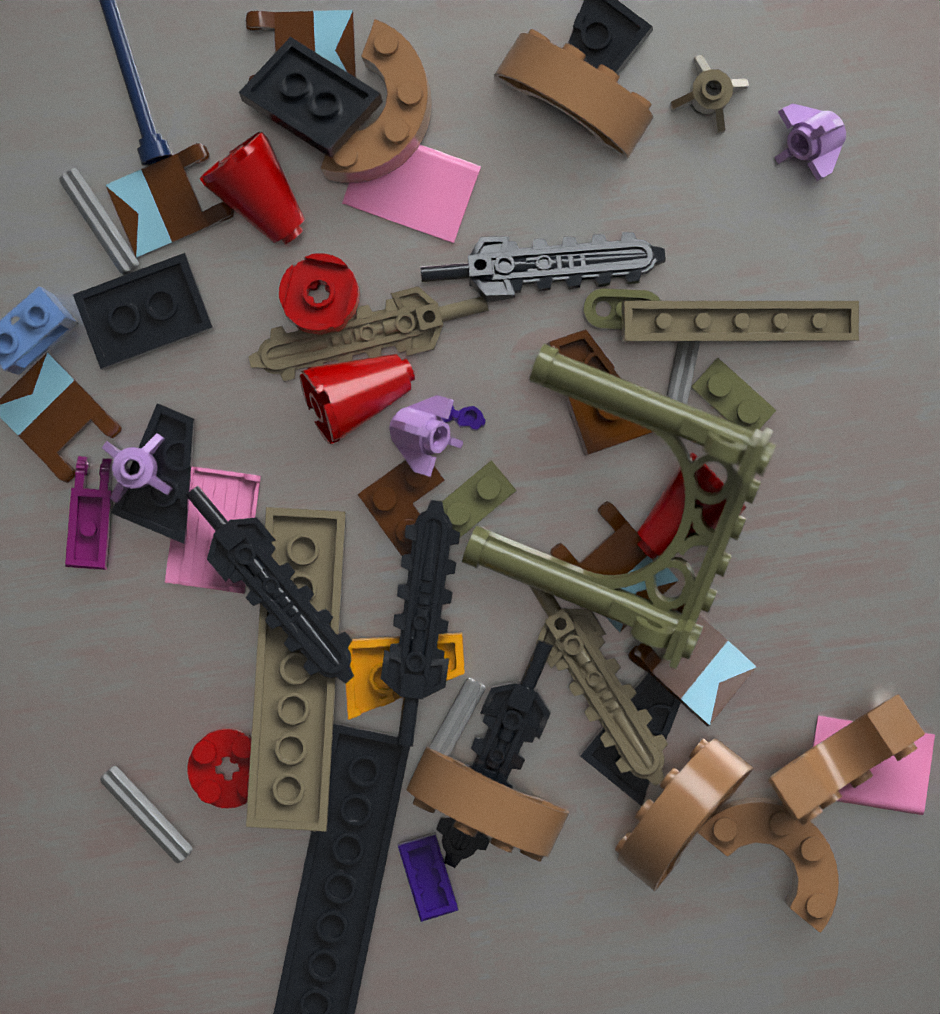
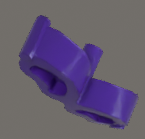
M452 405L449 418H442L445 423L454 421L460 428L469 427L472 431H478L486 424L482 412L475 406L465 407L457 411Z

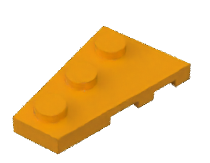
M462 632L439 634L437 648L445 651L444 659L449 658L446 679L448 681L465 674ZM400 636L352 639L353 641L348 649L351 653L350 667L354 677L346 683L348 720L402 698L381 680L384 650L390 651V644L399 643Z

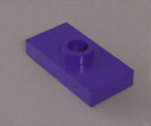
M436 833L398 844L420 922L459 911Z

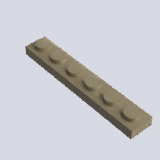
M622 301V341H859V301Z

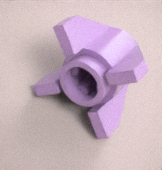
M791 104L779 110L778 113L787 129L791 127L793 129L787 139L789 148L774 157L777 163L780 164L795 156L800 160L811 161L808 163V166L817 181L830 175L846 140V130L841 118L831 111H821L797 104Z
M436 395L402 408L392 418L390 422L392 442L414 472L431 477L436 457L429 455L442 452L447 445L462 448L463 441L450 437V428L442 420V418H449L454 400Z
M157 433L142 449L130 447L122 451L108 441L105 442L102 448L114 458L112 466L113 475L118 481L110 499L118 503L128 488H143L149 484L166 495L171 492L173 488L156 477L157 463L152 455L163 442L164 437ZM130 460L138 461L140 464V471L133 476L129 474L130 468L127 466Z

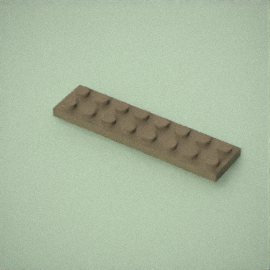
M266 507L265 528L276 540L272 542L276 548L272 557L279 566L287 562L295 570L291 580L298 588L306 585L314 593L310 603L317 611L326 608L334 618L329 626L336 634H339L346 512ZM260 603L246 827L327 831L336 677L329 678L319 672L310 676L303 667L308 660L300 649L294 652L289 651L284 645L288 635L281 626L274 629L269 627L265 622L269 612Z

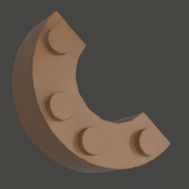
M376 19L372 25L361 57L366 68L379 75L386 84L387 98L385 108L374 123L363 130L356 131L332 159L325 155L320 169L325 178L329 180L358 183L378 179L391 173L414 154L428 129L432 111V97L429 81L422 62L415 49L402 34Z
M530 29L528 34L520 33L494 75L525 95L537 97L563 111L586 127L596 139L629 158L653 119V115L649 110L652 105L651 102L635 92L630 93L618 84L620 76L608 67L600 64L596 69L583 61L586 55L576 47L565 43L563 48H560L550 43L551 41L534 29Z
M897 694L803 753L767 780L793 820L799 819L801 824L804 825L823 812L821 808L824 809L840 799L842 795L838 790L848 783L853 788H856L874 776L870 769L892 756L897 761H900L918 748L914 742L924 736L925 733L900 695Z
M717 738L710 742L702 739L689 756L691 760L683 769L679 771L674 767L666 775L660 784L664 791L655 802L648 799L634 817L639 821L638 825L632 833L629 831L615 848V851L619 853L617 861L653 891L659 888L680 862L683 852L703 825L724 802L732 797L754 769Z
M427 746L406 789L415 796L412 804L430 813L438 810L455 819L454 827L474 837L480 831L492 837L490 840L492 845L509 853H512L513 848L517 847L520 849V853L539 862L542 861L543 856L549 857L569 815V811L537 796L527 795L500 784L469 768L462 762Z
M742 798L722 804L698 833L727 857L739 847L752 843L771 844L782 850L789 858L793 872L792 886L784 902L791 910L821 933L834 911L839 887L836 860L824 835L811 821L804 825L801 824L799 819L794 821L783 803L775 800Z

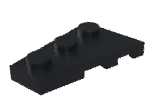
M584 0L573 24V31L568 44L586 55L583 61L596 69L601 64L619 74L651 34L653 27L618 0Z
M156 404L138 448L142 449L157 433L165 438L152 455L157 463L156 477L173 489L166 495L150 484L143 488H128L118 503L115 502L111 514L186 544L189 499L186 495L190 492L195 428L194 418L161 404ZM133 461L130 466L129 474L132 476L140 471L138 461Z
M646 672L634 687L637 694L631 700L638 711L647 709L653 719L647 726L653 736L663 735L667 739L681 702L653 676ZM602 727L581 752L580 757L642 806L650 781L635 776L631 771L620 772L616 762L621 758V755L614 745L610 747L604 746L600 739L605 732Z

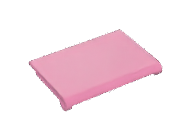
M419 145L414 154L391 173L366 182L349 183L342 204L454 243L481 166Z
M192 467L190 491L199 486L227 521L230 519L255 518L261 476ZM190 500L186 544L170 539L165 583L245 594L246 584L242 580L233 583L229 578L225 582L207 560L213 533L216 531Z
M818 716L813 747L853 721ZM925 733L924 736L914 742L918 749L900 761H897L892 756L870 769L874 776L856 788H853L848 783L838 790L842 797L837 801L923 815L935 735Z

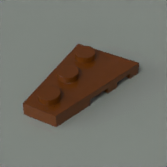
M586 329L546 343L559 349V354L620 378L614 370V365ZM564 395L585 456L652 433L651 430Z

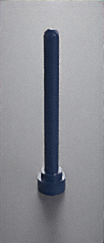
M99 0L142 137L138 140L140 147L137 148L142 165H151L172 156L168 141L163 140L161 133L156 132L116 0Z

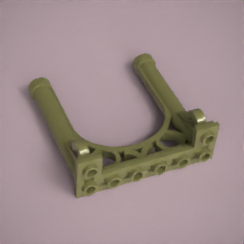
M543 344L533 365L529 378L530 382L641 425L661 437L671 448L681 467L685 484V507L680 527L670 545L659 557L641 569L621 575H602L587 571L479 526H476L472 532L462 558V563L474 568H478L480 565L632 627L631 635L640 642L656 648H667L663 658L671 661L670 667L677 669L682 657L690 659L700 637L703 626L696 624L701 610L709 613L718 590L711 588L715 575L723 577L732 554L725 552L730 538L738 541L747 518L740 516L741 510L745 502L753 504L761 481L754 479L755 475H764L776 447V444L769 442L773 430L765 428L764 432L758 429L754 432L559 354V349ZM679 437L703 446L702 449L705 453L692 460L687 448ZM712 461L723 465L727 473L723 489L715 493L703 490L699 485L696 471L701 466ZM735 464H740L738 471ZM727 498L715 530L704 520V505H697V499L702 503L711 505L720 503ZM693 522V528L695 529L696 533H692L687 537V534ZM694 546H707L708 549L697 577H695L694 569L688 561L682 557H674L677 552L684 556L686 551ZM670 567L681 571L685 578L682 593L672 598L662 595L656 583V574ZM645 581L647 593L651 600L621 588ZM686 604L682 613L673 610Z

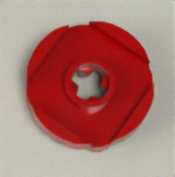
M324 253L305 256V260L298 262L295 266L292 264L285 271L279 286V300L288 320L298 329L311 334H327L343 330L348 321L354 316L360 300V290L353 272L338 257ZM319 285H325L326 292L330 294L328 299H323L321 303H315L314 298L309 296L310 290L315 291Z
M222 728L208 733L194 746L188 759L187 773L190 785L201 801L226 809L236 808L248 802L251 736L239 729ZM230 757V762L239 766V771L232 773V779H225L224 774L217 772L216 766L222 764V758Z

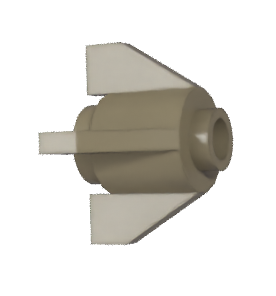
M703 55L696 56L693 60L698 76L690 88V93L671 101L670 106L672 111L693 105L697 111L703 114H710L716 135L726 131L723 109L729 103L733 92L749 87L747 78L730 79L723 71L711 69ZM710 84L713 89L718 88L720 93L716 96L709 95L706 91V85Z

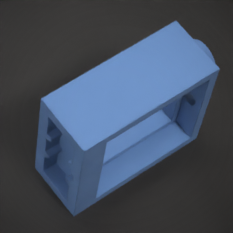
M39 286L0 320V366L4 371L20 375L79 324L53 293ZM14 316H18L20 319L12 325L11 319Z

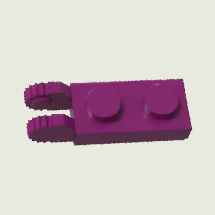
M78 456L75 484L74 488L71 487L65 567L107 570L112 508L110 496L113 492L110 491L112 459H102L99 469L100 484L98 490L85 489L89 473L88 458Z

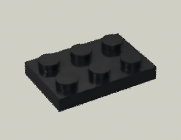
M292 37L278 49L239 91L241 100L331 159L383 103L380 92Z
M185 253L73 294L101 370L213 329Z

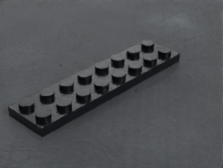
M338 723L333 724L327 831H311L273 1014H355L410 746L397 745L398 736Z

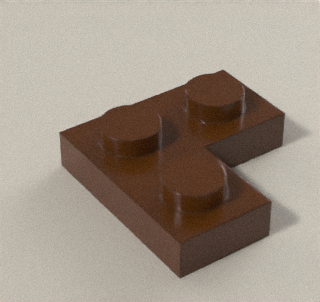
M405 460L357 495L402 556L411 554L412 540L404 537L406 525L415 524L416 519L420 515L413 503L445 480L435 466L430 477L414 472Z

